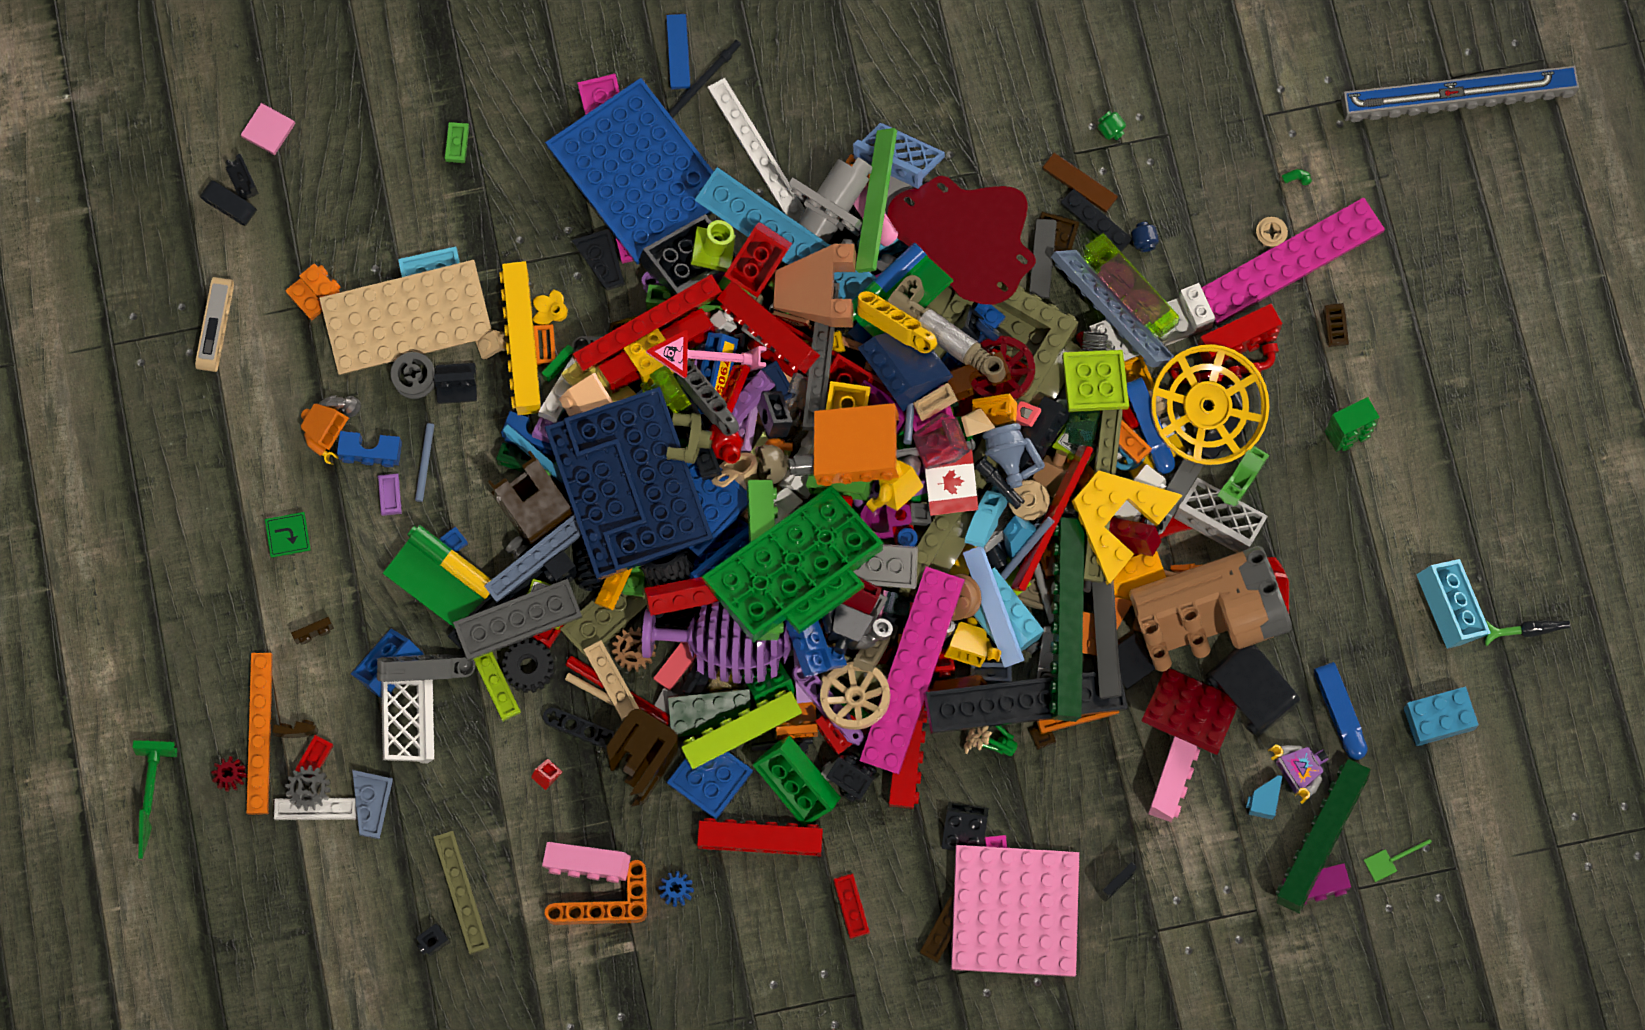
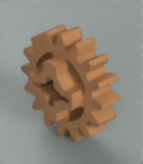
M630 627L629 633L622 630L623 636L617 635L616 639L618 642H613L612 644L613 647L617 648L612 650L613 655H618L615 657V662L621 661L620 667L623 668L626 665L629 672L632 667H635L636 672L639 671L640 666L646 669L645 663L652 664L653 662L651 658H643L641 628L638 627L637 631L634 632L633 628ZM632 637H638V638H641V639H640V640H636V639H632ZM625 641L626 646L621 652V646ZM631 647L637 648L638 652L634 653V651H631ZM654 651L651 657L656 656V653ZM628 659L636 660V662H630Z

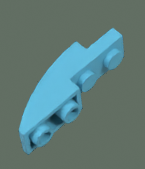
M994 486L990 491H986L978 505L979 510H976L967 531L965 543L984 548L998 526V519L1009 501Z

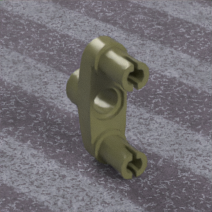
M673 413V425L690 427L691 431L688 447H668L667 460H679L694 464L700 448H711L712 440H710L712 431L702 430L701 414Z

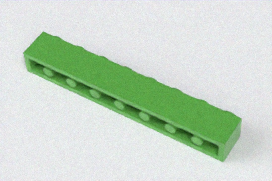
M748 480L749 543L775 526L774 518H778V507L774 506V500L777 499V488L773 487V480ZM783 622L758 640H778L780 633H783Z

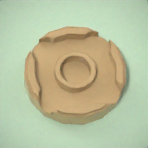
M1022 481L1023 486L1014 488V490L1025 502L1021 503L1018 509H1015L1010 502L1009 506L1017 517L1026 521L1036 520L1047 512L1050 504L1049 494L1046 488L1036 481Z

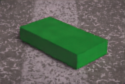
M569 344L542 372L543 379L546 382L550 383L572 358L574 349Z

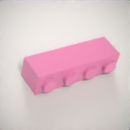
M547 842L542 866L549 870L548 873L555 875L565 872L571 877L579 878L580 875H587L588 879L599 880V877L606 878V881L618 883L619 880L626 881L630 856L625 852Z

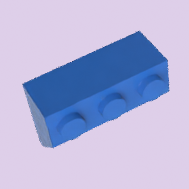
M390 629L351 675L382 699V682L377 680V659L424 654L408 638ZM387 684L388 692L391 694L396 686L394 684Z

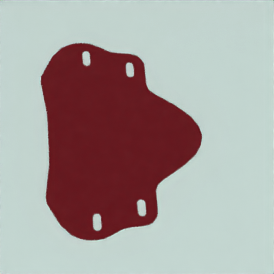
M938 176L919 188H912L901 192L888 206L887 216L898 233L897 238L909 247L915 242L937 266L953 279L950 285L965 300L986 305H995L1006 301L1016 292L1025 274L1036 264L1035 255L1020 240L1027 217L1028 203L1024 193L1016 188L995 186L964 190L949 177ZM937 184H944L948 191L943 192L937 187ZM909 197L915 202V205L909 206L904 201V198ZM1017 255H1022L1028 261L1027 264H1022L1016 258ZM997 283H1004L1008 287V291H1002L997 286Z

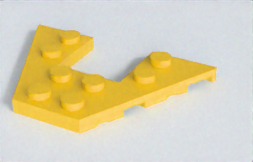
M1097 471L1072 500L1073 506L1079 514L1080 523L1085 528L1088 536L1087 540L1092 552L1097 557V564H1100L1107 585L1113 581L1134 553L1105 528V525L1127 500L1151 523L1157 526L1182 497L1181 494Z

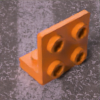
M812 702L798 703L802 714L776 727L777 740H783L789 735L791 738L818 737L817 724L813 723L816 720V706Z

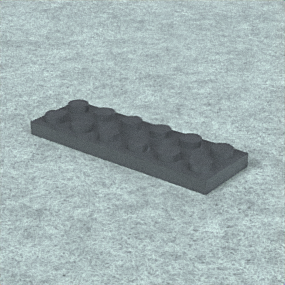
M566 579L453 623L466 658L470 661L580 619L582 614L570 583Z

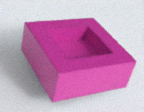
M1006 835L985 837L984 839L985 847L1007 848Z

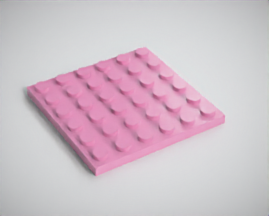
M956 845L951 970L1075 977L1079 852Z

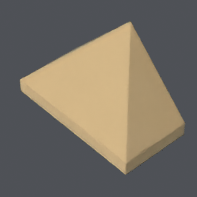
M981 408L961 417L966 437L995 429V426Z

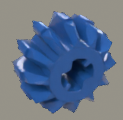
M676 871L674 878L671 873H668L669 881L665 878L661 879V882L666 886H659L660 891H665L660 894L661 899L667 897L665 901L667 905L673 900V907H677V901H680L681 905L684 906V898L689 901L691 900V896L687 893L694 892V888L689 887L693 882L692 880L686 881V874L679 878L680 874L678 871ZM674 885H676L677 887H682V889H679L680 892L677 894L675 891L671 892V890H673Z

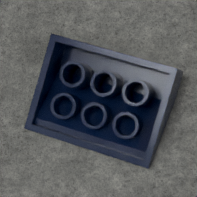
M887 333L874 336L858 347L869 366L902 411H905L909 404L918 401L953 378V375L934 350L929 353H921Z

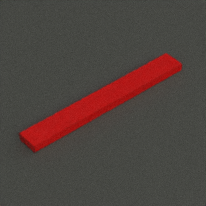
M1089 445L1078 447L1042 521L1043 523L1047 517H1051L1054 523L1025 556L1011 585V589L1015 591L1026 590L1092 454L1093 448Z

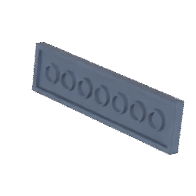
M1077 250L1054 252L1051 258L1056 262L1055 265L1068 275L1069 281L1079 287L1081 294L1090 299L1093 307L1101 311L1106 321L1118 330V334L1131 344V348L1144 358L1143 360L1148 366H1165L1174 357Z

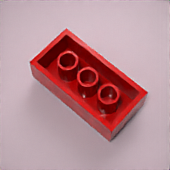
M1271 303L1201 336L1198 346L1219 345L1233 349L1240 354L1248 350L1252 352L1258 349L1262 343L1266 342L1269 344L1275 341L1283 323ZM1199 352L1205 364H1213L1217 352ZM1225 355V356H1224V359H1223V362H1222V365L1225 363L1224 361H1226V360H1229V359L1235 360V359L1232 358V357H1230V356Z

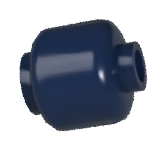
M1148 222L1136 224V228L1131 232L1134 247L1140 250V252L1152 251L1159 243L1156 227L1148 224Z

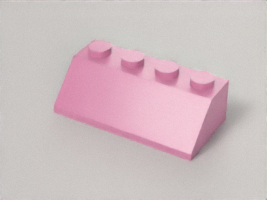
M1174 736L1148 813L1149 815L1172 822L1174 817L1178 818L1181 806L1178 805L1180 798L1184 799L1188 787L1184 786L1186 779L1190 780L1194 768L1191 767L1192 761H1197L1200 749L1197 746Z

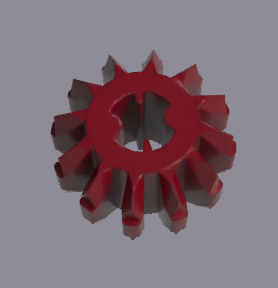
M229 757L226 762L224 758H221V765L218 763L214 764L218 770L211 771V774L216 776L212 781L213 783H218L217 787L220 790L225 786V791L229 792L232 786L236 791L238 790L237 783L244 785L241 778L247 777V774L243 772L246 767L240 765L241 761L239 759L234 761L232 757ZM228 771L229 773L232 772L233 775L230 777L226 776L225 773Z

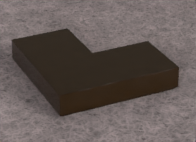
M1041 212L1040 219L1057 221L1054 252L1072 250L1079 222Z

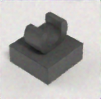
M923 503L909 504L912 522L909 525L929 526L931 524L929 505Z

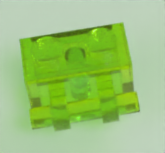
M665 365L650 374L655 385L649 386L647 382H643L640 385L643 390L642 393L660 387L666 405L670 407L673 413H678L691 405L677 379Z

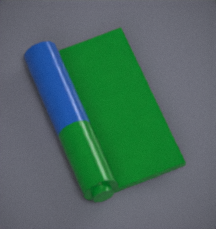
M914 242L862 292H872L888 301L891 294L906 277L915 275L921 279L925 291L923 298L918 304L926 308L953 282V279L937 266ZM858 296L853 299V321L858 322L872 337L886 333L857 314Z

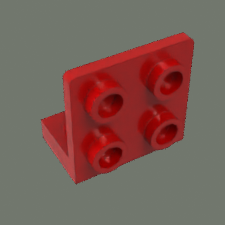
M822 715L813 721L814 724H817L818 730L835 755H839L852 745L839 730L833 727L828 718ZM850 715L852 720H856L854 716ZM867 728L861 729L864 736L869 733Z

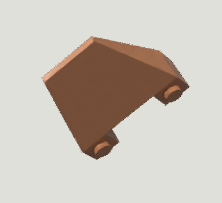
M833 244L776 270L774 309L830 327H853L854 308L852 299H833L834 273L855 272L856 251L854 244Z

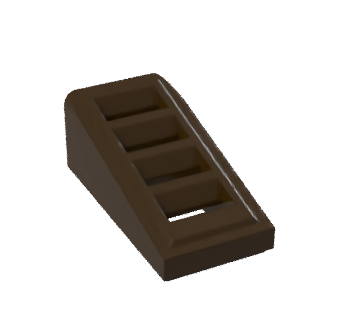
M1344 303L1325 305L1323 315L1329 347L1349 345ZM1340 319V322L1331 323V320ZM1332 328H1342V330L1332 331ZM1343 335V338H1340V339H1333V337H1332V336Z

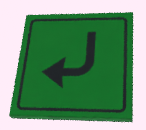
M305 512L265 519L271 558L311 551Z

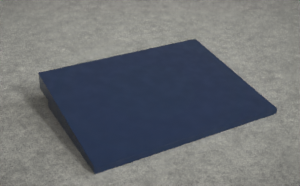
M660 387L545 426L550 446L597 581L713 539L687 463L679 460H667L668 447L681 448Z

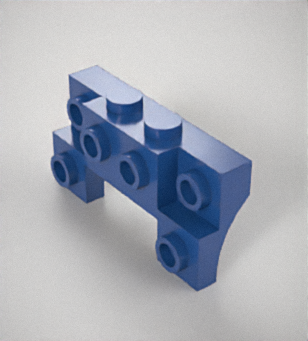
M785 620L804 677L843 668L847 665L844 655L837 654L834 651V647L827 646L819 621L799 634Z

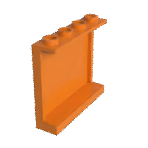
M895 403L814 411V477L818 485L850 484L858 481L871 482L872 480H891L899 477L896 448V421L899 420V413Z

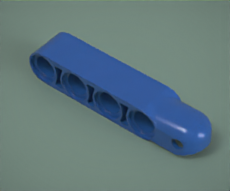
M1140 377L1127 383L1129 407L1138 421V429L1142 439L1152 448L1149 455L1154 468L1163 474L1170 473L1175 468V460L1170 448L1160 438L1154 426L1151 415V397L1143 379ZM1158 417L1159 424H1160L1161 428L1163 429V427H1162V425H1161V422H1160V420H1159V417Z
M1332 662L1315 668V678L1346 754L1354 760L1364 758L1368 750L1367 744L1335 663Z

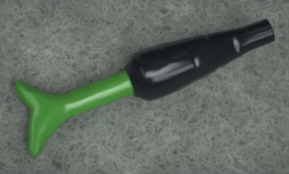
M1486 621L1490 634L1486 637L1485 645L1488 646L1491 641L1500 636L1521 634L1524 637H1534L1561 629H1569L1570 621H1526L1517 627L1500 629Z

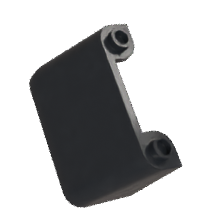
M1255 644L1241 649H1233L1205 675L1211 687L1222 688L1247 717V729L1251 734H1256L1258 738L1295 709L1300 701L1295 690Z

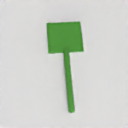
M1429 839L1392 858L1389 857L1385 849L1365 859L1364 862L1374 881L1377 882L1397 872L1393 861L1430 844L1432 841Z

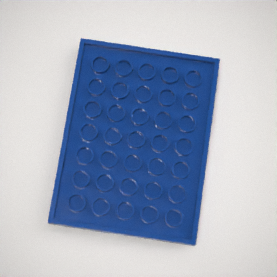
M642 78L545 142L547 148L636 264L640 263L639 258L642 250L705 214L707 216L712 214L711 211L696 202L695 198L714 171Z

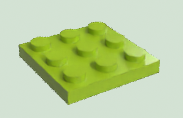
M1123 350L1063 352L1062 360L1068 412L1129 408Z

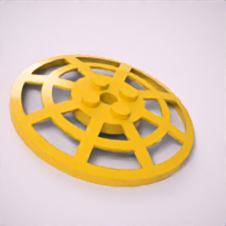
M1200 345L1178 353L1161 369L1152 389L1151 415L1160 438L1175 454L1193 463L1219 465L1243 456L1248 449L1251 450L1258 442L1268 421L1269 395L1260 372L1245 356L1225 346ZM1198 352H1217L1213 364H1199L1190 367L1185 358L1190 354ZM1224 356H1230L1240 362L1251 375L1240 381L1233 372L1221 366ZM1178 361L1183 372L1174 380L1169 391L1159 388L1165 373ZM1200 370H1211L1209 381L1201 383L1197 382L1193 373ZM1219 373L1227 376L1234 382V385L1225 389L1222 385L1218 384ZM1184 378L1187 379L1191 386L1186 396L1175 393L1178 385ZM1254 382L1258 386L1261 397V414L1249 412V399L1245 387ZM1238 391L1242 399V410L1232 408L1230 396ZM1157 396L1167 399V413L1171 424L1163 429L1159 424L1156 413ZM1205 400L1212 402L1213 407L1211 411H1206L1203 408ZM1173 401L1182 403L1185 415L1177 420L1173 413ZM1230 416L1240 418L1236 428L1229 434L1223 424ZM1247 420L1259 422L1252 438L1240 449L1233 439L1242 431ZM1188 422L1197 427L1196 439L1187 435L1180 427ZM1216 428L1222 439L1216 441H1204L1206 430ZM1176 431L1184 440L1194 445L1193 456L1179 450L1166 436ZM1227 444L1233 453L1218 459L1201 458L1203 447H1217Z

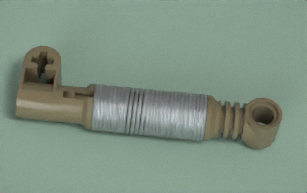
M915 275L906 277L891 294L887 302L918 320L923 328L935 335L937 345L966 365L970 364L986 375L989 381L993 383L1002 381L1006 375L1003 361L999 357L991 356V354L981 348V344L932 309H925L918 303L923 298L925 292L921 279ZM993 367L999 368L996 372L990 371Z

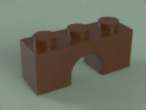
M1001 351L989 353L991 356L999 357L1003 361L1006 371L1004 379L997 383L991 382L992 386L994 387L1011 380L1010 371ZM968 364L961 368L956 367L949 370L953 378L948 380L947 383L951 386L957 400L960 401L974 395L971 385L972 381L976 377H986V375ZM993 367L990 371L996 372L999 368Z

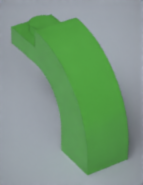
M1255 446L1251 450L1248 449L1237 469L1217 496L1226 504L1237 506L1257 477L1269 455Z

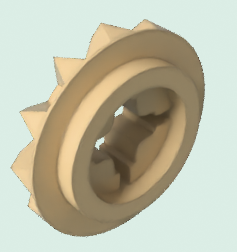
M1267 217L1262 219L1257 225L1256 234L1258 241L1263 243L1264 246L1273 248L1286 240L1288 230L1286 224L1281 219ZM1271 226L1273 232H1277L1274 234L1273 239H1271L1270 234L1266 233L1269 232Z

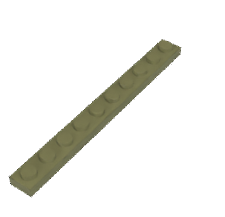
M1123 409L1101 410L1094 474L1097 471L1112 475L1116 473ZM1110 521L1105 525V528H1106L1108 531H1109ZM1086 536L1084 580L1102 583L1104 574L1100 564H1097V557L1092 552L1087 540L1088 536Z

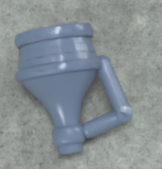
M1019 423L998 427L982 433V437L986 441L985 455L989 456L1004 469L1007 474V484L1010 485L1011 489L1023 486V479L1032 476L1045 467L1029 438L1024 439ZM1026 448L1035 464L1019 473L1020 458Z

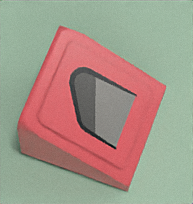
M1020 401L1017 406L1016 422L1021 426L1032 427L1041 409Z

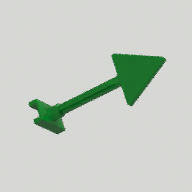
M133 740L135 755L148 756L147 762L149 763L143 810L139 811L138 859H143L152 830L149 816L152 810L157 765L160 763V757H177V748H174L175 742Z

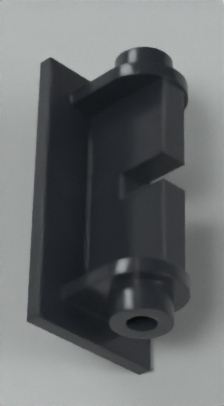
M697 661L695 662L678 695L703 692L710 679L707 663L703 675L697 671Z

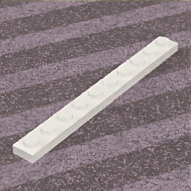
M723 78L710 85L708 91L784 214L798 222L805 208L797 196L791 192L792 188L728 82Z

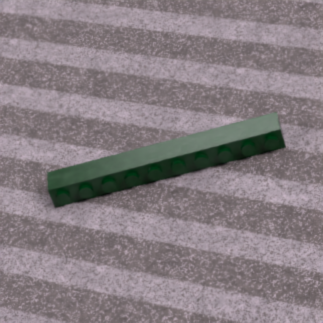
M1061 517L1053 532L1055 543L1052 546L1055 562L1052 565L1054 582L1051 587V592L1054 594V602L1051 605L1054 621L1051 623L1053 641L1051 642L1050 652L1053 653V661L1050 664V673H1053V681L1050 683L1052 701L1049 705V712L1052 713V720L1076 722L1082 717L1084 526L1081 525L1079 519Z

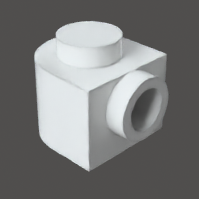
M719 310L711 316L710 321L714 325L715 333L728 335L737 328L733 321L734 316L732 313L728 314Z

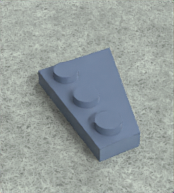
M353 770L359 835L380 839L393 778Z

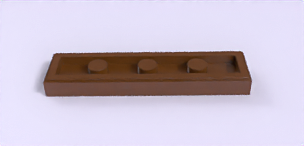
M1053 153L1043 166L1042 170L1071 190L1075 189L1090 203L1105 213L1108 212L1118 199L1116 194L1056 153Z

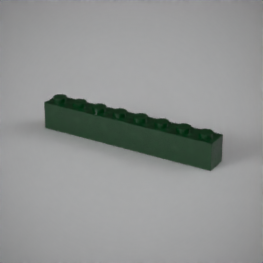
M1350 759L1347 760L1345 765L1341 764L1337 772L1339 776L1337 782L1333 781L1328 790L1330 795L1328 799L1324 798L1319 809L1322 810L1320 815L1314 816L1311 823L1313 828L1310 833L1306 832L1302 840L1304 844L1302 850L1298 849L1293 858L1295 863L1293 867L1289 866L1284 878H1286L1284 885L1280 884L1275 893L1278 896L1277 904L1300 914L1369 779L1371 769Z

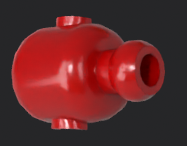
M712 424L708 431H712L710 440H712L711 446L715 456L728 464L736 463L740 459V451L743 446V438H741L739 431L731 436H726L715 424Z

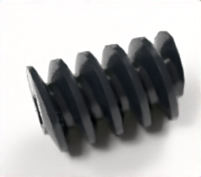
M586 548L581 549L577 552V557H579L577 560L579 565L578 572L580 573L578 580L581 581L579 588L585 591H600L602 586L598 585V583L603 582L604 579L596 580Z

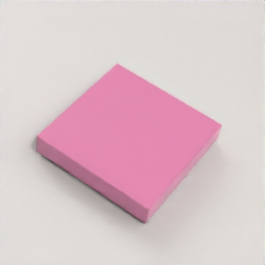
M261 103L241 133V137L275 155L294 127L295 122Z

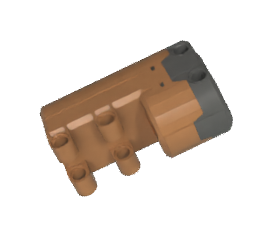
M1255 546L1131 589L1129 592L1153 665L1158 671H1166L1171 667L1172 661L1169 650L1190 644L1195 657H1206L1211 651L1207 637L1228 631L1233 646L1241 649L1288 633L1292 629V622L1274 572L1263 547Z

